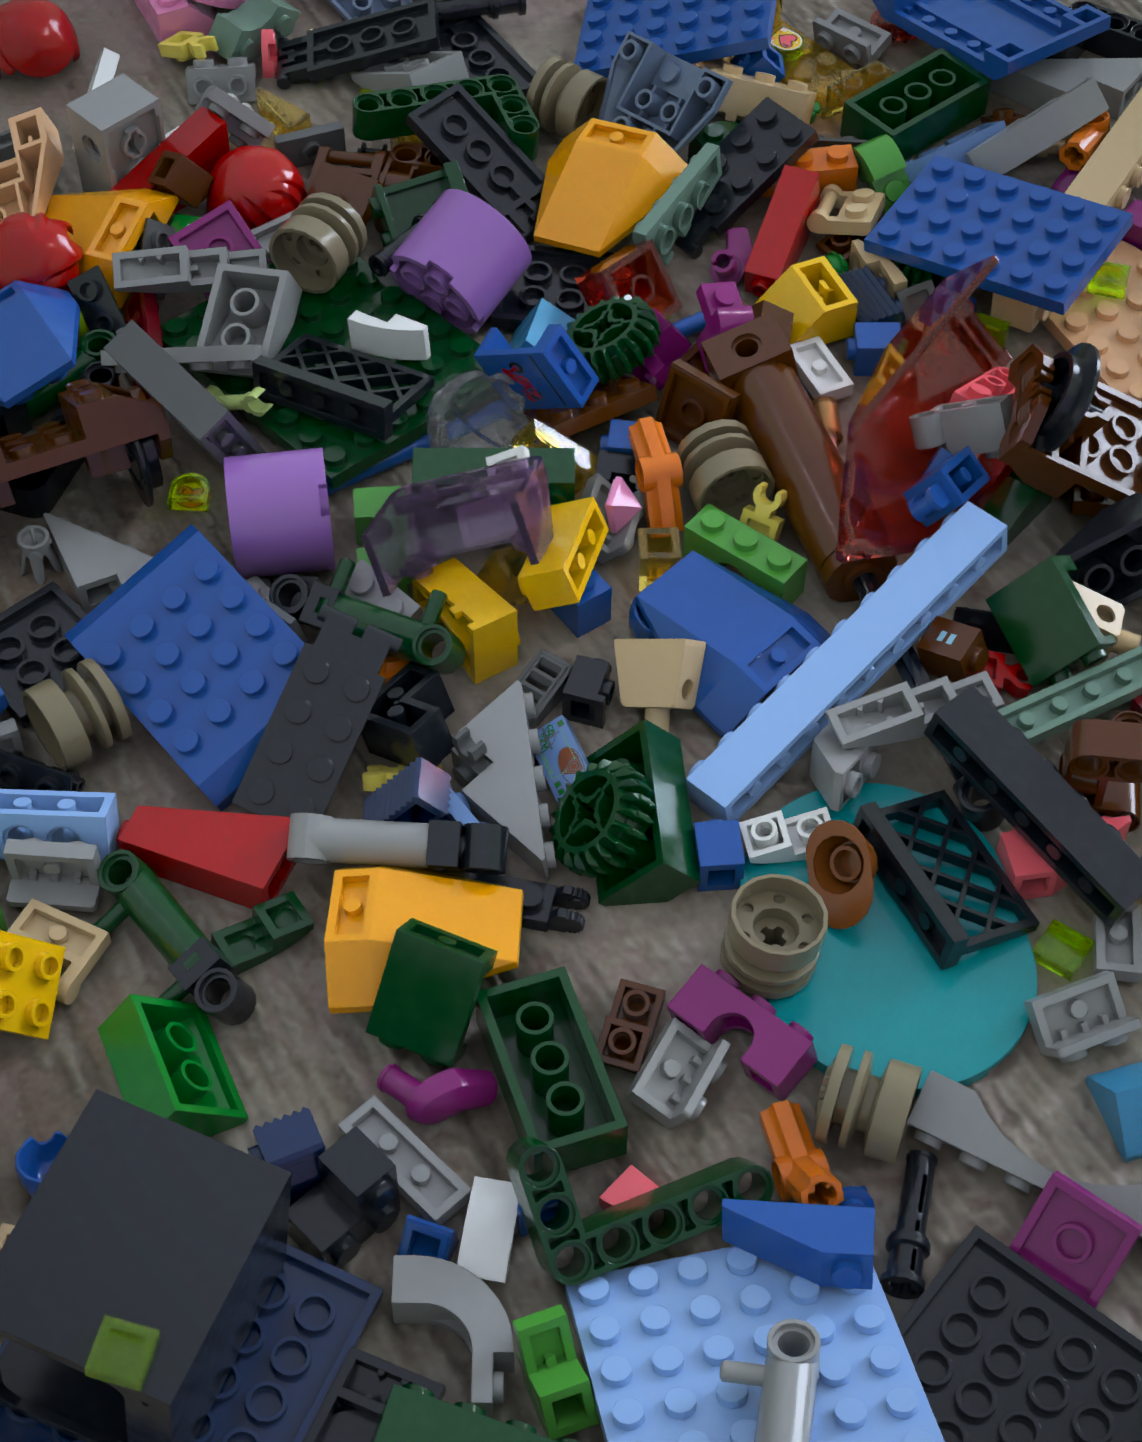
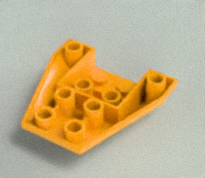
M591 118L566 136L548 160L533 235L534 241L600 258L633 232L636 224L645 218L655 201L664 195L671 186L673 179L679 176L688 164L656 132Z
M147 188L52 194L45 215L48 218L67 221L71 224L73 234L68 232V235L73 242L83 249L82 258L79 261L80 274L99 265L121 310L130 292L116 291L114 289L112 253L133 251L144 230L146 218L167 224L179 202V198L176 195Z
M349 865L335 870L324 938L328 1009L330 1014L372 1012L396 929L411 918L498 951L493 968L484 978L518 968L524 900L523 890L415 867Z

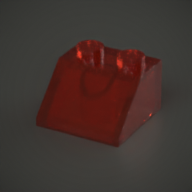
M652 239L623 247L575 278L588 306L593 307L599 304L601 299L608 301L614 295L621 299L624 295L630 294L632 298L640 297L643 302L648 303L650 308H655L665 318L683 307Z

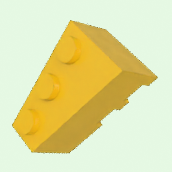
M454 557L412 576L413 600L422 607L423 612L432 590L436 589L447 594L448 598L437 624L449 630L463 642L466 655L461 666L475 684L518 665V646L521 645V639L518 633L517 610Z

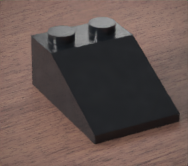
M1139 492L1101 510L1054 555H1070L1077 567V570L1069 575L1072 581L1123 606L1142 597V494Z

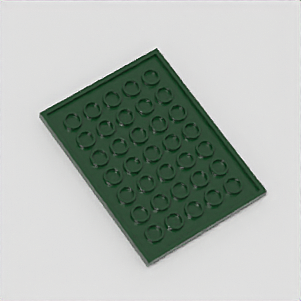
M360 256L347 268L346 273L338 283L326 293L313 294L302 290L294 325L279 353L304 333L351 348L347 318L356 310L388 322L395 314L428 326L431 356L427 360H399L375 357L434 376V387L393 422V435L386 441L260 397L258 398L263 403L274 404L263 416L258 417L252 413H247L245 410H237L285 451L323 448L326 483L333 490L498 391V388L474 358V354L480 346L479 343L412 294L405 293L399 286H383L370 269L368 262ZM272 264L269 266V269H276V267ZM208 300L199 303L194 308L168 320L160 326L163 330V348L197 346ZM307 348L301 354L312 353L317 351ZM339 361V362H332V363H333V365H336V364H345V363H350V362H347V361ZM179 363L207 387L214 385L224 395L245 394L253 390V378L190 371L189 363ZM322 363V364L305 365V366H306V368H310V367H319V366H326V365H325V363ZM379 372L365 373L366 376L382 374ZM357 374L338 376L339 379L358 377ZM406 383V384H398V386H399V387L414 386V384ZM390 385L372 387L371 390L389 389L391 387Z

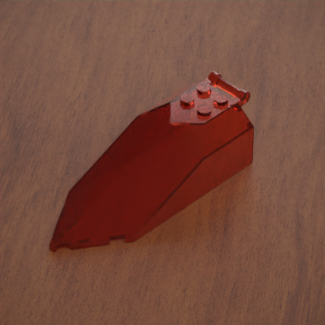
M995 255L946 277L885 347L848 424L836 546L837 561L848 563L862 559L870 560L914 553L916 547L923 539L930 538L940 529L943 520L947 516L945 515L926 528L922 522L917 521L912 516L907 506V500L903 496L905 491L923 477L931 457L938 451L937 447L921 450L915 449L909 417L920 412L930 411L937 405L949 403L955 390L994 367H1006L1013 358L1006 347L1001 348L973 311L975 306L969 299L970 295L998 264L999 259ZM985 453L976 454L975 456L991 479L967 500L980 509H983L1012 472V468L1008 464L998 460V458L988 459ZM964 504L953 511L957 512Z

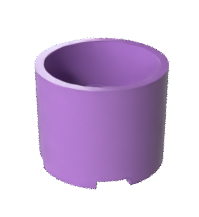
M447 189L440 195L391 256L393 265L389 270L396 283L405 293L412 294L462 332L473 334L485 323L532 262V255L529 246L519 231L495 208L468 192L458 189Z
M323 448L224 457L227 508L236 571L244 579H248L255 575L267 577L336 569Z

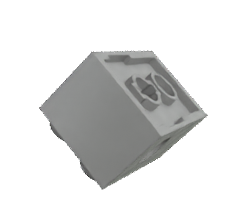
M123 73L66 104L84 192L109 191L165 140L159 98Z

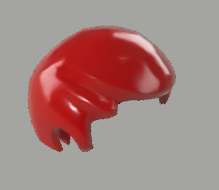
M12 0L0 5V78L1 70L10 76L14 75L15 71H20L32 77H49L62 71L72 58L74 62L80 58V48L75 28L66 13L58 5L48 0Z
M240 146L224 154L214 165L210 173L214 179L209 186V193L206 197V214L230 200L249 229L252 230L298 208L299 204L307 196L305 183L297 167L279 150L265 146Z
M19 212L0 220V289L18 280L67 290L73 297L67 282L80 275L79 261L82 258L83 249L73 242L68 235V232L73 234L71 224L67 221L48 218L42 212L34 216L27 212Z

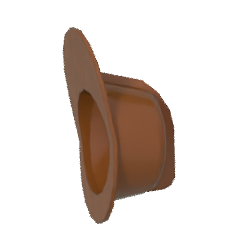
M829 820L818 825L809 836L806 846L809 885L823 899L828 910V926L833 929H848L857 925L870 909L873 901V880L878 869V857L874 847L854 825L844 820Z

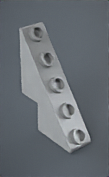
M1142 58L1043 59L996 81L990 79L989 91L1036 110L1051 99L1062 96L1084 80L1094 77L1110 108L1107 112L1111 118L1118 120L1142 87Z
M49 513L43 514L46 529L52 540L53 550L80 607L86 613L96 608L153 558L148 554L138 551L131 545H124L111 540L98 531H90L75 525L64 517H56Z
M517 679L458 731L460 732L467 727L470 730L471 738L476 744L482 740L487 747V753L484 755V758L491 763L461 791L471 807L472 814L479 822L484 821L509 828L508 848L548 882L551 879L549 869L557 867V860L555 858L553 841L546 842L544 830L549 829L552 824L548 802L540 804L539 792L547 791L543 765L535 766L534 755L541 754L538 729H530L529 718L536 717L533 693H524L522 683Z

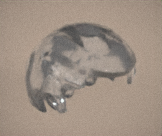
M474 370L462 373L444 384L435 393L427 413V436L430 448H515L521 445L529 448L526 436L531 424L523 413L525 408L524 396L516 393L508 385H514L513 379L505 373H496L488 376L481 370Z

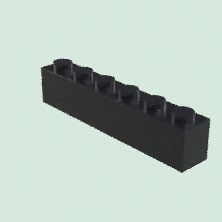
M971 685L934 712L924 731L928 739L1110 929L1142 904V857H1139L1122 839L1121 834L1114 826L1107 824L1099 816L1082 793L1075 791L1059 774L1056 766L1051 761L1044 759L1034 749L1020 729L1013 727L1001 715L990 698L982 695Z

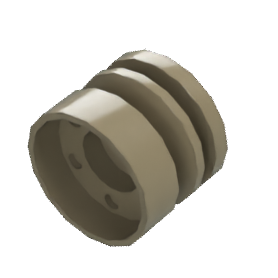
M558 56L549 58L534 75L526 97L539 121L540 129L552 134L557 133L558 137L564 139L589 119H598L608 78L588 69L582 70L580 66Z
M325 192L311 193L291 213L290 218L272 235L269 243L270 258L276 269L289 271L303 291L313 294L326 293L338 283L346 273L347 268L364 251L368 241L367 229L361 216L346 201L336 195Z
M728 419L708 422L691 431L680 442L676 452L682 464L683 484L688 490V494L697 512L709 503L740 521L744 507L749 504L756 507L753 501V492L758 484L767 482L766 497L770 500L773 496L775 479L762 455L759 453L760 451L746 425L736 420Z
M91 658L78 662L77 672L72 668L62 671L61 677L65 689L64 692L51 679H45L21 692L24 709L34 731L49 756L64 771H68L91 759L92 750L89 737L102 750H108L113 746V738L117 742H123L132 735L130 720L118 690L101 667Z
M780 874L754 877L739 887L731 902L720 954V961L724 971L739 983V989L753 996L758 995L767 999H780L793 996L808 985L815 972L820 949L828 929V910L822 897L809 884L792 876Z
M842 1043L838 1054L827 1067L815 1107L816 1131L814 1140L827 1143L835 1123L842 1126L838 1148L846 1149L856 1130L864 1132V1156L895 1165L923 1067L891 1058L882 1076L878 1077L872 1075L873 1052L865 1050L859 1070L850 1068L855 1047Z

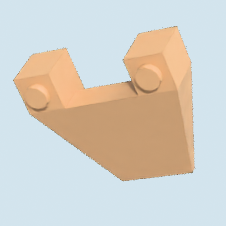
M39 107L8 119L16 157L0 163V220L19 212H27L32 216L39 212L45 214L60 173L64 155L59 133L43 109Z

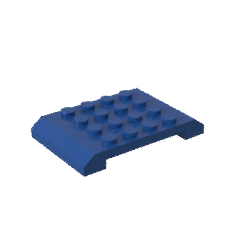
M873 0L883 19L907 31L908 34L925 41L931 47L937 49L944 48L994 81L1109 30L1111 24L1110 15L1088 4L1073 10L1055 0Z
M192 524L64 635L84 659L91 658L101 667L115 685L123 703L221 812L232 803L305 644Z

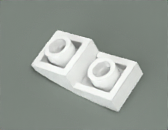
M357 310L347 318L352 349L374 356L399 360H427L431 356L427 325L395 314L388 322H385Z
M823 807L784 819L782 810L739 822L750 863L769 864L806 860V846L809 836L818 825L831 820L827 807Z
M474 1177L457 1265L469 1270L481 1280L506 1284L513 1238L517 1228L518 1200L512 1182Z

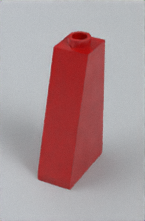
M205 106L199 108L109 191L144 188L160 191L147 182L164 150L183 154L210 174L216 162L230 151L226 121ZM177 204L172 215L186 206Z
M784 165L744 269L746 292L760 298L791 265L797 264L811 234L807 227V219L810 213L817 209L819 205L818 172Z
M138 805L130 820H125L121 824L116 838L119 849L129 850L152 867L158 877L253 909L255 905L278 897L296 865L295 862L286 860L290 817Z

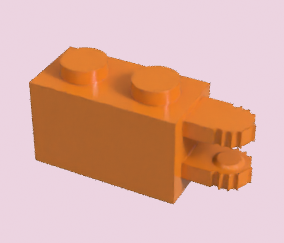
M851 144L810 148L792 165L793 167L819 173V204L821 202L820 194L828 184H835L842 191L856 190L859 166ZM779 179L762 195L763 197L773 196Z

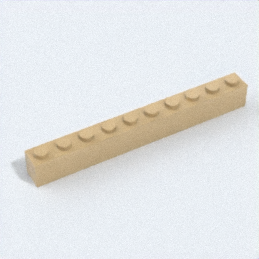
M1142 87L1065 191L1066 194L1123 210L1126 207L1132 189L1134 187L1139 188L1142 183ZM993 293L990 318L1031 333L1040 320L1045 321L1050 313L1048 310Z

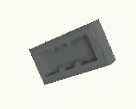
M341 121L273 136L275 149L283 153L296 167L314 164L320 146H331L336 151H346L345 133Z

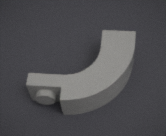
M394 1255L391 1297L394 1324H431L443 1327L457 1335L464 1342L472 1357L471 1404L482 1408L486 1413L485 1416L493 1419L494 1404H504V1373H515L512 1329L501 1302L486 1283L469 1270L453 1262L430 1256Z

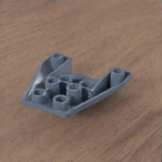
M628 30L612 60L598 119L656 132L679 155L716 115L733 81L705 67L701 69L666 52L654 42Z

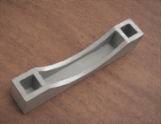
M933 1070L930 1071L906 1122L910 1127L916 1129L913 1138L939 1151L943 1143L961 1151L957 1160L981 1172H985L988 1165L1006 1173L1003 1182L1030 1195L1033 1187L1043 1191L1054 1172L1024 1155L1001 1133L987 1114L975 1090ZM1070 1178L1142 1225V1183L1136 1185H1101Z

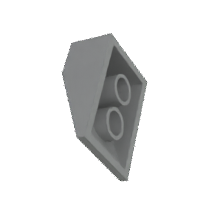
M431 51L423 55L417 54L402 58L394 63H383L368 67L363 71L352 73L351 77L355 83L368 92L468 79L469 75L462 51Z
M218 263L197 346L262 345V356L272 359L281 350L294 325L302 289L290 272L286 270ZM251 361V368L228 369L227 362H213V370L193 371L253 378V361Z

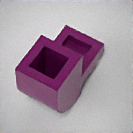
M735 281L700 284L696 291L706 322L705 328L696 340L706 373L709 370L701 342L754 319L752 306H743Z
M654 308L653 311L657 316L662 333L659 336L660 344L653 349L654 355L652 357L644 359V366H637L632 370V374L641 381L655 385L661 391L665 387L671 363L681 358L691 348L692 344L678 328Z

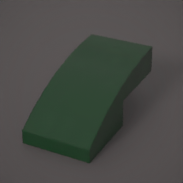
M291 891L253 906L252 918L211 933V943L226 955L239 971L238 974H241L271 959L299 941L314 929V921L295 892Z

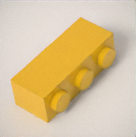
M594 496L549 507L544 518L546 526L540 527L518 575L520 591L524 596H527L534 611L580 602L609 531Z

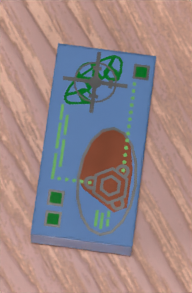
M560 715L538 730L541 754L535 755L539 765H543L545 778L558 804L560 802L557 798L563 797L566 792V783L572 784L575 781L576 772H585L589 765L570 722L563 715Z

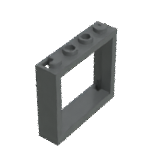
M133 320L125 327L116 331L117 335L103 348L151 398L154 397L162 405L163 410L223 467L224 457L267 453L214 396Z

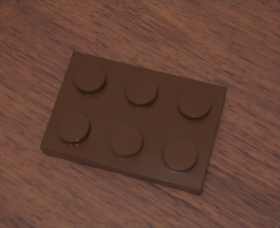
M622 375L619 381L615 378L610 379L605 385L598 382L583 408L531 409L523 412L522 417L526 428L559 441L657 401L659 398L655 385L641 381L637 377Z

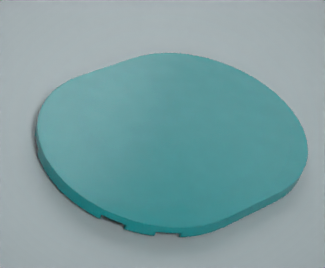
M863 783L858 796L855 799L851 798L839 812L829 808L818 790L795 799L780 810H782L784 819L827 807L831 820H844L853 825L861 805L876 802L879 808H884L926 794L894 785ZM939 807L923 812L922 816L947 825L948 820ZM896 819L889 821L895 831L910 836L913 828L912 825ZM967 820V822L972 827L974 832L977 834L979 839L982 841V843L985 845V847L990 852L992 857L995 859L997 864L1005 873L1001 861L996 852L994 851L993 847L991 846V844L984 837V835L970 821ZM918 828L915 838L940 846L943 836ZM948 839L946 849L970 857L971 852L965 844ZM911 850V854L918 864L931 869L934 868L936 858ZM748 853L745 855L744 879H740V886L754 877L767 874L788 875L809 884L806 860L759 864L750 863ZM944 861L941 862L940 872L964 880L966 869ZM972 872L970 883L994 891L995 886L988 877ZM876 874L873 880V901L867 915L857 925L848 929H833L828 926L815 972L808 985L793 996L780 999H764L774 1007L777 1012L775 1014L776 1017L788 1025L791 1021H795L810 1032L814 1038L812 1042L818 1058L813 1067L824 1074L827 1067L838 1054L841 1044L844 1043L855 1047L850 1067L855 1070H859L865 1050L873 1052L872 1075L878 1077L882 1076L891 1058L923 1067L915 1098L919 1097L931 1070L964 1086H969L987 1076L991 1069L1007 1056H1010L1026 1032L1030 1020L1024 1001L1037 995V969L1029 938L1025 934L962 955L956 966L941 970ZM935 883L934 887L942 898L957 903L960 892ZM965 895L963 906L988 914L990 903ZM996 906L994 917L1010 923L1019 921L1014 912ZM959 918V923L969 937L983 932V926Z

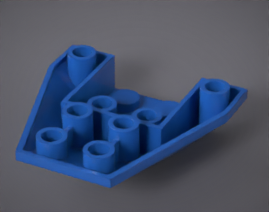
M18 280L13 281L0 290V406L9 409L15 404L21 405L28 402L34 397L37 390L48 383L54 384L61 381L67 376L69 370L76 366L80 307L67 290Z
M693 550L641 591L635 598L656 639H691L706 642L698 692L693 709L721 737L729 731L734 732L746 720L749 711L754 705L760 703L772 693L785 675H792L803 664L806 655L812 648L820 647L831 636L808 612Z

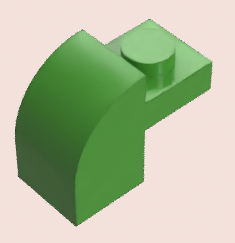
M887 134L879 135L852 148L859 166L858 174L861 181L869 182L874 192L885 193V207L881 215L887 213L910 185L904 169L907 167L906 162L894 140Z
M559 1304L513 1320V1328L519 1349L517 1357L537 1417L547 1437L555 1440L599 1424L590 1381L577 1359L568 1316L562 1305Z

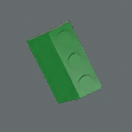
M129 994L97 1028L124 1101L208 1137L240 1126L249 1119L205 1011L198 1007L197 1004Z

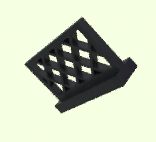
M307 333L301 335L272 359L260 355L252 362L253 389L255 387L265 389L259 396L260 398L382 441H386L393 435V422L434 387V376ZM307 348L317 351L312 353L301 354ZM347 361L350 363L333 365L332 362ZM322 363H325V365H326V366L310 367V368H306V366H305V365H314V364H322ZM372 372L382 373V374L370 375V376H366V375H365V373H372ZM355 374L358 375V377H353V378H344V379H339V378H338V376L355 375ZM411 383L414 386L399 387L398 384ZM389 385L391 387L389 389L371 390L372 387Z
M945 790L884 808H879L876 802L859 807L853 825L874 847L878 857L877 876L941 970L956 966L962 955L1037 930L1040 922ZM939 807L948 820L947 825L922 816L923 812ZM896 819L912 825L913 828L910 836L895 831L889 821ZM918 828L943 836L941 845L937 846L915 838ZM948 839L965 844L971 852L970 857L946 849ZM911 850L936 858L934 868L931 869L918 864L911 854ZM944 861L966 869L964 880L940 872L941 862ZM972 872L988 877L995 886L994 891L970 883ZM935 883L960 892L957 903L942 898L934 887ZM965 895L990 903L988 914L963 906ZM996 906L1014 912L1019 921L1010 923L994 917ZM959 918L983 926V932L969 937L959 923Z

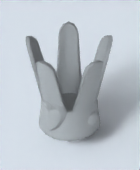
M27 526L17 535V545L22 550L20 576L25 574L26 561L29 558L34 579L39 585L45 582L43 556L47 557L56 572H62L61 564L51 546L52 540L49 537V532L43 526Z

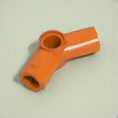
M1105 111L1074 131L1059 149V160L1067 166L1068 170L1080 171L1110 131V114Z
M653 417L639 418L634 425L629 426L628 438L636 460L635 473L638 488L644 496L648 534L659 535L683 531V513L679 488L683 485V470L680 457L677 452H671L661 422L655 421Z
M784 1100L772 1103L769 1108L760 1112L759 1122L772 1156V1175L781 1201L795 1200L797 1203L838 1206L844 1200L842 1184L830 1173L823 1150L815 1148L800 1104Z

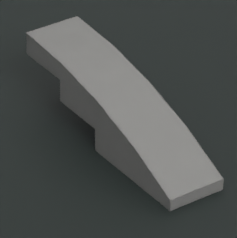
M1088 78L1062 96L1051 99L1026 117L1017 119L964 155L969 165L1003 175L1078 130L1110 108L1095 78Z
M186 245L112 253L114 289L122 292L207 293L211 292L218 263L269 268L266 248L229 252L226 247L189 250Z
M987 671L954 683H950L948 677L945 676L912 689L907 681L826 710V717L842 749L880 746L926 737L924 731L934 712L971 685L982 695L990 698L997 710L1005 707V703Z

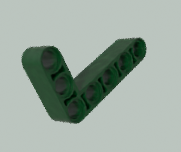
M504 74L362 93L355 96L352 101V132L356 138L364 141L416 135L405 124L407 115L458 82L531 161L536 159L538 154L540 125L517 81L513 77Z
M528 1136L513 1142L506 1155L507 1170L537 1260L542 1269L561 1284L569 1286L581 1284L722 1225V1199L770 1201L775 1189L774 1179L768 1170L746 1158L733 1157L581 1219L562 1159L555 1149L538 1138ZM541 1151L543 1154L541 1168L534 1174L527 1175L525 1173L526 1160L534 1152ZM750 1172L752 1175L751 1186L747 1191L739 1194V1181L743 1175ZM707 1190V1204L699 1212H694L693 1204L695 1198L699 1193ZM557 1199L559 1207L556 1215L551 1220L542 1222L540 1216L542 1207L548 1201ZM663 1209V1222L655 1230L649 1231L648 1222L650 1216L655 1211ZM618 1227L619 1238L616 1244L609 1249H603L602 1242L605 1234L612 1228ZM572 1246L574 1250L572 1261L563 1268H557L556 1260L558 1254L566 1247Z

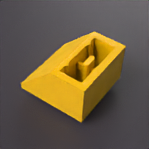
M825 256L791 265L755 303L757 304L765 300L794 313L790 344L819 336L824 344L853 336L858 301Z

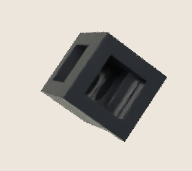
M577 655L562 692V715L567 720L603 729L606 705H610L615 690V681L609 680L612 671L610 662L599 658Z

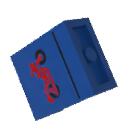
M549 324L534 348L512 349L498 328L493 327L489 330L474 354V358L513 410L583 408L599 381V377L561 324Z

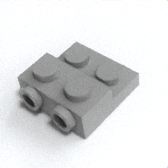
M215 85L207 87L194 111H197L205 106L226 121L227 131L230 134L229 142L237 147L247 145L260 146L263 139L269 138L276 127Z

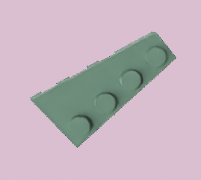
M707 142L697 155H693L683 172L673 179L671 186L664 195L655 201L645 218L634 227L632 240L635 244L640 287L651 291L654 290L659 281L655 274L661 265L668 266L672 260L674 252L671 248L678 235L685 237L688 233L693 219L694 208L702 209L720 179L722 167L719 145Z

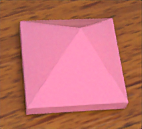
M617 476L613 479L605 503L610 532L617 534L642 508L623 478Z

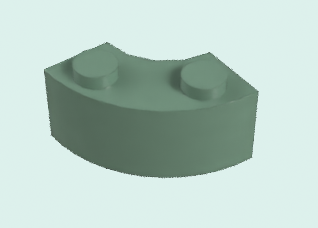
M246 0L235 10L228 13H217L208 36H215L219 48L215 52L226 60L230 57H247V62H250L262 56V29H273L277 44L280 38H285L293 32L295 22L301 12L284 0Z

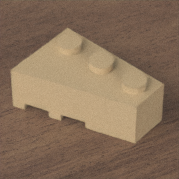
M724 63L723 68L710 69L733 81L716 113L725 116V120L735 122L737 119L742 121L766 97H769L806 124H810L817 92L807 90L809 84L795 80H788L787 85L775 82V75L756 71L755 76L743 74V67Z

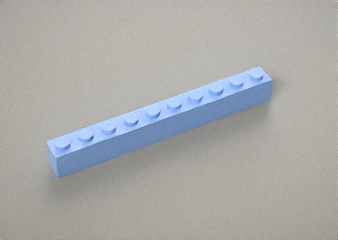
M969 501L957 512L949 513L943 520L939 530L930 538L923 539L916 547L914 554L903 565H897L892 569L886 582L876 592L868 593L861 601L859 608L848 619L841 620L833 629L831 636L820 647L816 646L808 652L803 664L792 675H785L777 684L775 691L763 703H757L752 707L746 720L734 732L729 731L721 738L717 749L705 760L698 761L691 768L686 778L690 801L714 819L739 820L812 747L813 739L829 723L826 717V710L861 698L927 631L935 617H941L1007 551L1008 525Z

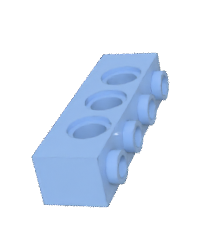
M0 789V860H5L3 852L7 839L24 840L26 838H37L43 841L65 843L82 841L87 844L97 845L101 862L108 854L116 851L118 846L116 838L120 828L116 793Z

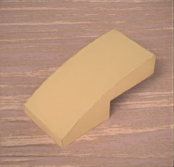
M859 239L852 240L848 265L849 271L852 269L856 271L859 267L863 268L867 265L876 278H883L888 294L893 300H897L895 292L907 288L908 280L890 259L864 251L863 241Z

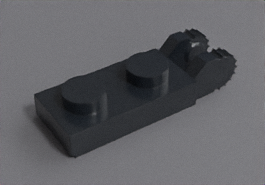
M468 873V879L523 890L524 900L521 928L543 932L554 930L575 934L577 932L580 933L584 929L585 917L573 910L568 911V909L572 908L575 910H585L588 908L591 896L583 888H575L570 885H563L557 888V885L518 878Z

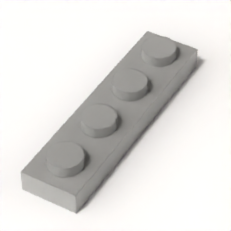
M259 344L163 348L176 362L189 363L190 371L213 370V362H227L228 369L251 368V361L262 355V345ZM100 350L101 366H114L115 373H127L105 350Z

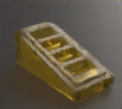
M258 87L255 90L258 114L276 126L273 130L275 135L311 128L309 113L262 87Z
M533 419L512 438L511 445L514 448L521 445L526 448H575V494L585 487L587 479L595 475L598 456L536 419ZM539 438L541 440L539 444L532 443L535 439Z

